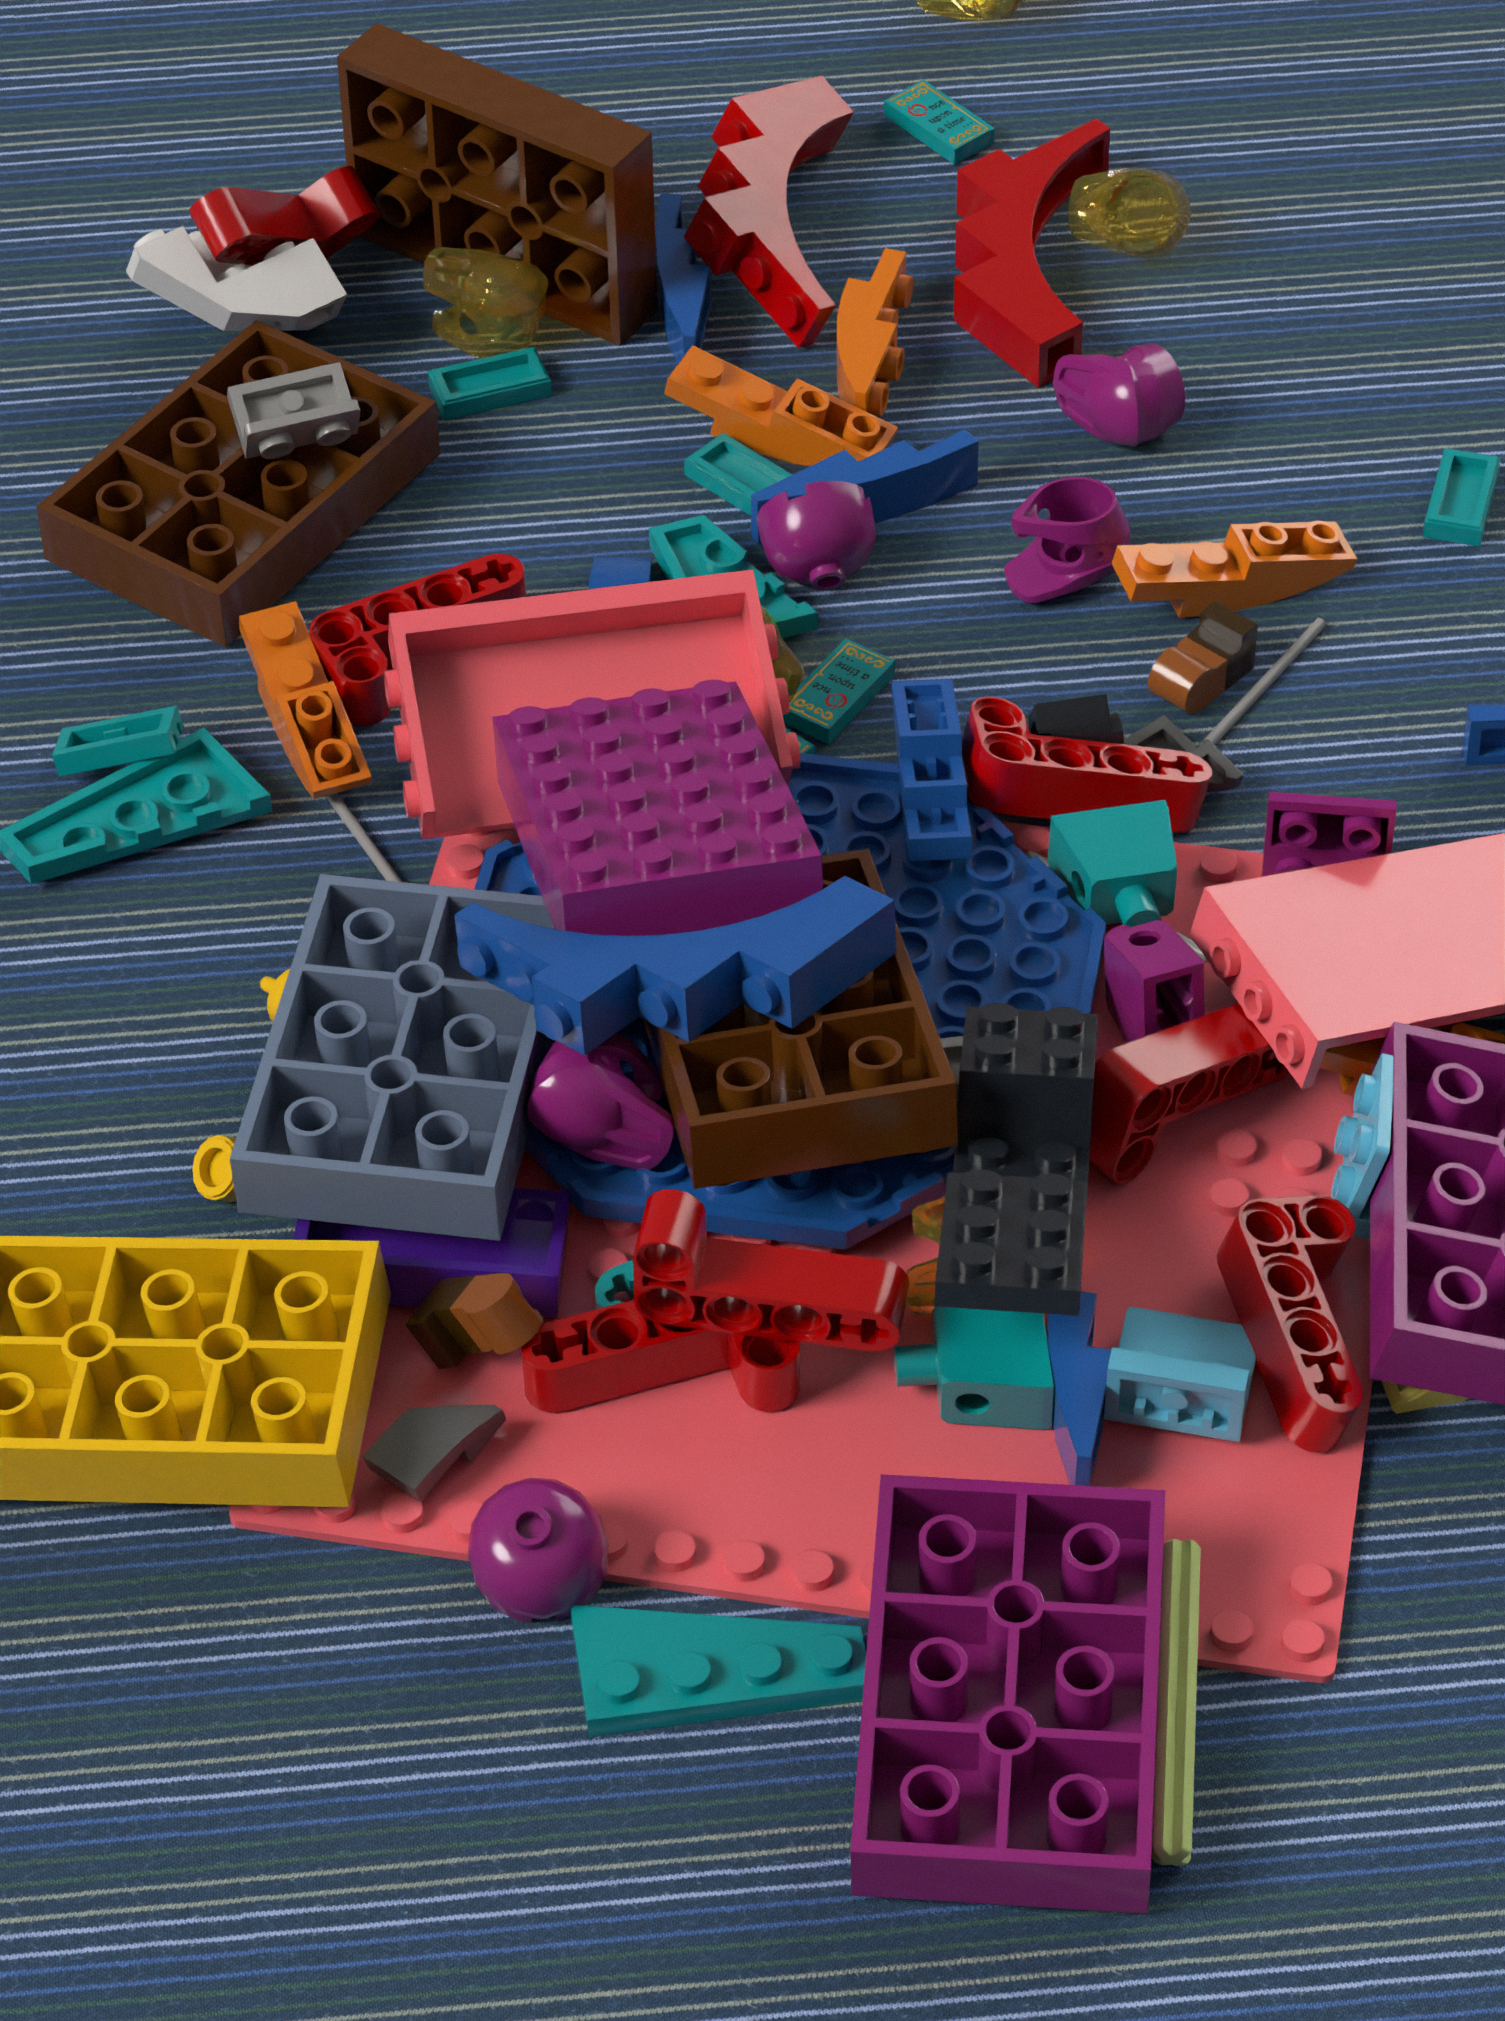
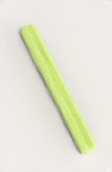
M1171 1539L1163 1545L1151 1854L1154 1862L1162 1866H1184L1191 1860L1201 1558V1548L1193 1540L1181 1541Z

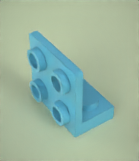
M1381 1053L1372 1075L1364 1073L1361 1075L1354 1095L1353 1117L1344 1115L1341 1118L1334 1143V1153L1343 1155V1165H1339L1331 1189V1198L1340 1201L1353 1215L1356 1225L1353 1236L1370 1240V1193L1390 1151L1393 1105V1055Z
M1129 1307L1126 1311L1119 1347H1112L1107 1368L1104 1419L1240 1442L1256 1363L1255 1352L1243 1326Z

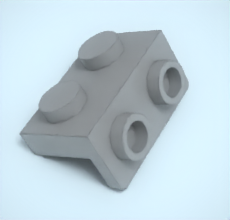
M340 362L228 387L227 398L246 459L256 456H262L265 459H275L289 454L296 447L318 443L321 446H332L342 443L351 435L358 433L360 408L358 401L351 399Z

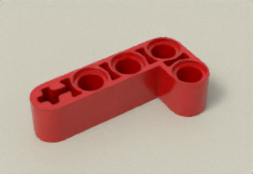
M344 166L329 172L299 195L237 187H222L204 195L189 209L192 220L217 262L251 266L265 261L264 257L283 243L293 242L297 246L312 238L327 260L370 228L380 218L379 210L352 166Z
M499 553L486 555L316 616L310 624L309 634L328 682L334 681L350 723L355 726H370L383 721L390 714L391 708L387 704L384 684V671L393 670L388 644L390 613L526 597L525 569L522 562L514 556Z
M994 696L981 697L972 703L962 736V760L967 783V796L977 807H983L990 812L998 814L1051 819L1052 815L1166 800L1172 832H1187L1196 826L1212 777L1210 765L1201 757L1189 752L1030 734L1021 708L1006 699Z
M1239 1003L1115 1047L1106 1052L1095 1063L1089 1161L1118 1184L1127 1183L1137 1177L1150 1162L1164 1124L1274 1083L1285 1077L1289 1071L1285 1065L1279 1062L1274 1050L1255 1024L1246 1017Z
M663 1189L654 1192L647 1198L633 1255L634 1301L636 1308L644 1317L656 1323L865 1351L889 1349L898 1342L910 1284L908 1275L901 1267L881 1259L708 1238L704 1205L687 1192Z
M1313 1195L1254 1199L1247 1201L1240 1207L1216 1255L1217 1264L1240 1323L1255 1352V1361L1283 1431L1288 1439L1299 1448L1309 1452L1322 1453L1331 1450L1338 1443L1363 1398L1362 1385L1320 1285V1282H1324L1331 1276L1349 1244L1356 1228L1355 1219L1345 1205L1328 1196Z
M634 1300L543 1323L534 1337L521 1347L525 1397L532 1406L550 1413L579 1408L726 1368L730 1369L742 1399L755 1410L774 1412L785 1409L797 1399L800 1391L799 1342L656 1323L644 1317L637 1310Z

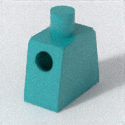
M1166 800L1051 816L1047 857L1049 867L1067 884V895L1084 911L1092 908L1106 924L1122 922L1123 925L1131 927L1161 920V916H1167L1173 911L1177 882V861Z
M935 1307L932 1309L931 1344L894 1346V1368L897 1387L936 1385L940 1418L945 1422L1036 1430L1052 1429L1054 1384L1043 1313Z

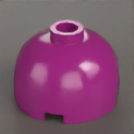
M818 481L804 484L807 495L788 500L787 491L775 495L761 507L756 520L760 539L769 564L778 574L789 581L812 586L816 590H830L841 586L846 581V578L852 576L867 562L876 540V532L870 498L865 499L863 488L857 484L843 481Z
M530 1477L503 1486L484 1501L471 1524L468 1559L478 1590L495 1610L517 1621L534 1623L532 1618L546 1619L555 1616L556 1620L569 1617L571 1616V1606H585L595 1597L607 1576L609 1544L600 1515L580 1491L556 1479Z

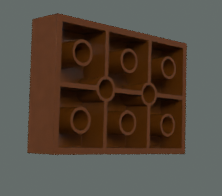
M378 23L374 24L337 56L346 166L354 167L380 212V218L377 222L358 237L619 346L627 341L658 311L652 132Z
M255 320L37 506L44 559L226 648L241 635L239 616L272 607L440 455L436 401ZM340 362L351 399H356L360 408L358 433L351 435L344 442L332 446H321L318 443L296 447L289 454L275 459H265L262 456L246 459L228 402V387Z
M869 848L822 856L823 889L846 876L886 895ZM897 923V953L793 1029L764 1014L758 1013L744 1004L738 1006L690 1042L643 1019L694 1189L726 1186L735 1182L777 1175H792L801 1171L844 1164H858L868 1160L910 1153H925L934 1149L958 1146L956 1080Z

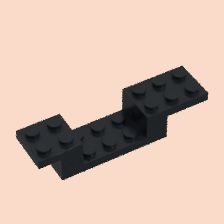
M991 1003L982 1007L967 1006L959 1069L958 1146L955 1148L953 1173L948 1172L935 1279L934 1307L1079 1316L1098 1014H1086L1070 1007H1056L1048 1011L1018 1010L1011 1005L1003 1003Z

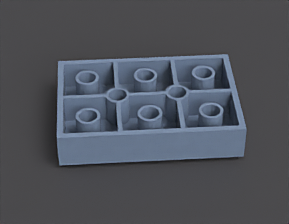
M320 874L230 1156L239 1213L500 1241L531 1126L526 1111L529 1101L530 1084L534 1073L552 1046L553 1040L536 1030L533 1005L519 1000L514 995L480 977L472 975L460 967L455 914L474 902L501 915L554 929L542 896Z

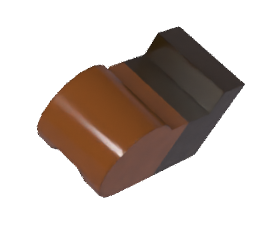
M1214 601L1200 613L1199 626L1177 643V647H1169L1158 657L1148 677V690L1154 695L1174 704L1184 712L1196 714L1254 668L1258 624Z
M497 1273L441 1279L405 1323V1326L439 1369L457 1367L466 1354L492 1352L493 1350L496 1354L502 1355L513 1352L534 1337L543 1324V1317L537 1309L531 1308L523 1297L520 1286L510 1274Z

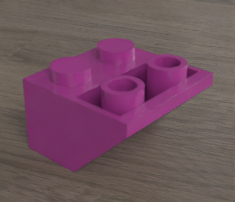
M1268 792L1262 877L1392 853L1397 801Z

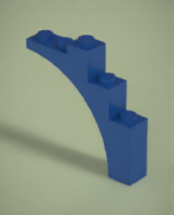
M846 876L797 903L760 917L716 928L666 935L615 936L557 930L501 915L474 902L455 914L460 967L472 975L480 977L514 995L519 1000L533 1005L536 1030L583 1055L591 1052L638 1017L690 1042L741 1004L793 1029L897 953L895 900Z

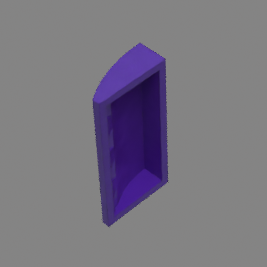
M514 1188L500 1241L297 1219L293 1240L379 1241L391 1291L389 1306L418 1308L443 1278L508 1273L520 1286L522 1295L531 1308L537 1309L542 1317L558 1318L570 1214V1193L567 1191Z

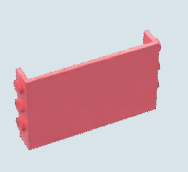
M753 570L389 614L388 644L393 670L384 671L386 699L389 708L399 707L402 725L393 726L395 752L398 763L409 762L412 780L403 781L404 805L407 818L418 817L422 840L515 828L498 784L492 717L507 715L513 710L525 706L548 709L569 706L576 700L587 697L610 700L630 697L643 689L656 688L672 691L692 688L697 683L705 680L736 681L788 788L792 770L800 768V748L795 732L786 733L783 715L789 713L787 684L784 677L775 678L772 660L778 659L776 630L773 623L764 624Z
M1505 833L1204 887L1189 935L1211 964L1214 973L1222 979L1239 1002L1246 1017L1255 1024L1274 1050L1279 1062L1285 1065L1301 1089L1310 1088L1314 1085L1327 1048L1387 1037L1393 1022L1433 1028L1505 1013Z

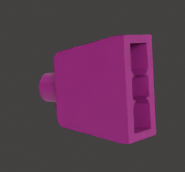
M1155 920L1133 927L1120 925L1111 929L1105 935L1103 951L1105 956L1106 1003L1109 1012L1127 1043L1205 1015L1204 962L1166 921ZM1162 1013V1018L1157 1022V1014Z

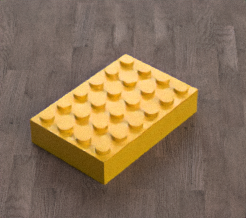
M0 1236V1500L349 1507L391 1297L379 1241Z

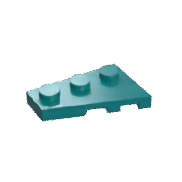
M705 515L649 528V546L667 580L753 570L764 624H774L777 640L818 630V612L805 601L797 604L785 593V584L770 572L763 575L747 561V551Z

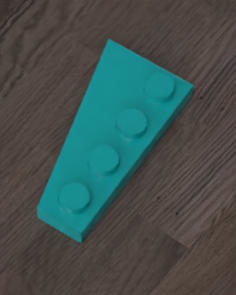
M203 727L180 739L179 743H175L177 748L175 754L136 761L0 830V851L30 884H35L271 813V796Z

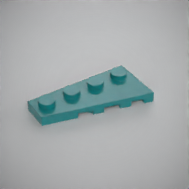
M573 1605L570 1607L588 1737L863 1701L866 1651L861 1626Z

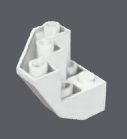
M181 226L165 234L163 230L159 229L148 233L135 243L126 269L131 281L223 331H243L255 320L280 331L310 330L337 317L347 296L346 291L313 238L297 246L293 242L283 243L271 250L264 257L265 261L251 266L217 262L199 231L188 234L185 228Z

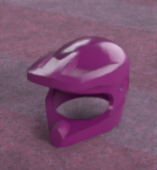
M1151 343L1133 346L1118 357H1111L1105 354H1068L1057 361L1053 386L1059 407L1066 416L1093 436L1114 444L1136 447L1140 443L1159 437L1180 421L1183 416L1185 389L1180 370L1173 357L1159 345Z
M1086 477L1061 478L1040 486L1013 513L1011 526L1016 538L1036 536V538L1023 552L1004 567L1006 582L1012 594L1021 601L1038 603L1078 591L1115 573L1111 563L1117 545L1132 544L1130 542V524L1113 489L1105 483ZM1044 508L1049 513L1047 520L1038 518V513Z
M618 1033L586 1055L555 1041L532 1077L529 1101L526 1108L529 1121L551 1140L595 1161L637 1170H650L658 1165L667 1155L673 1139L675 1126L671 1114L653 1102L660 1101L664 1090L659 1071L628 1038ZM625 1060L632 1067L634 1073L633 1082L622 1072L619 1064L620 1061Z

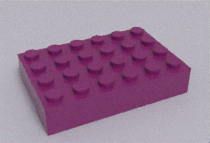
M705 680L697 683L692 688L672 691L656 688L643 689L633 694V696L610 700L587 697L576 700L569 706L548 709L525 706L513 710L510 714L492 717L498 784L554 929L615 936L666 935L700 931L760 917L790 906L823 890L822 855L736 681Z
M1393 1022L1371 1070L1372 1075L1381 1053L1393 1055V1105L1390 1151L1370 1193V1378L1505 1405V1044Z
M881 1474L850 1850L851 1895L1148 1914L1166 1490Z

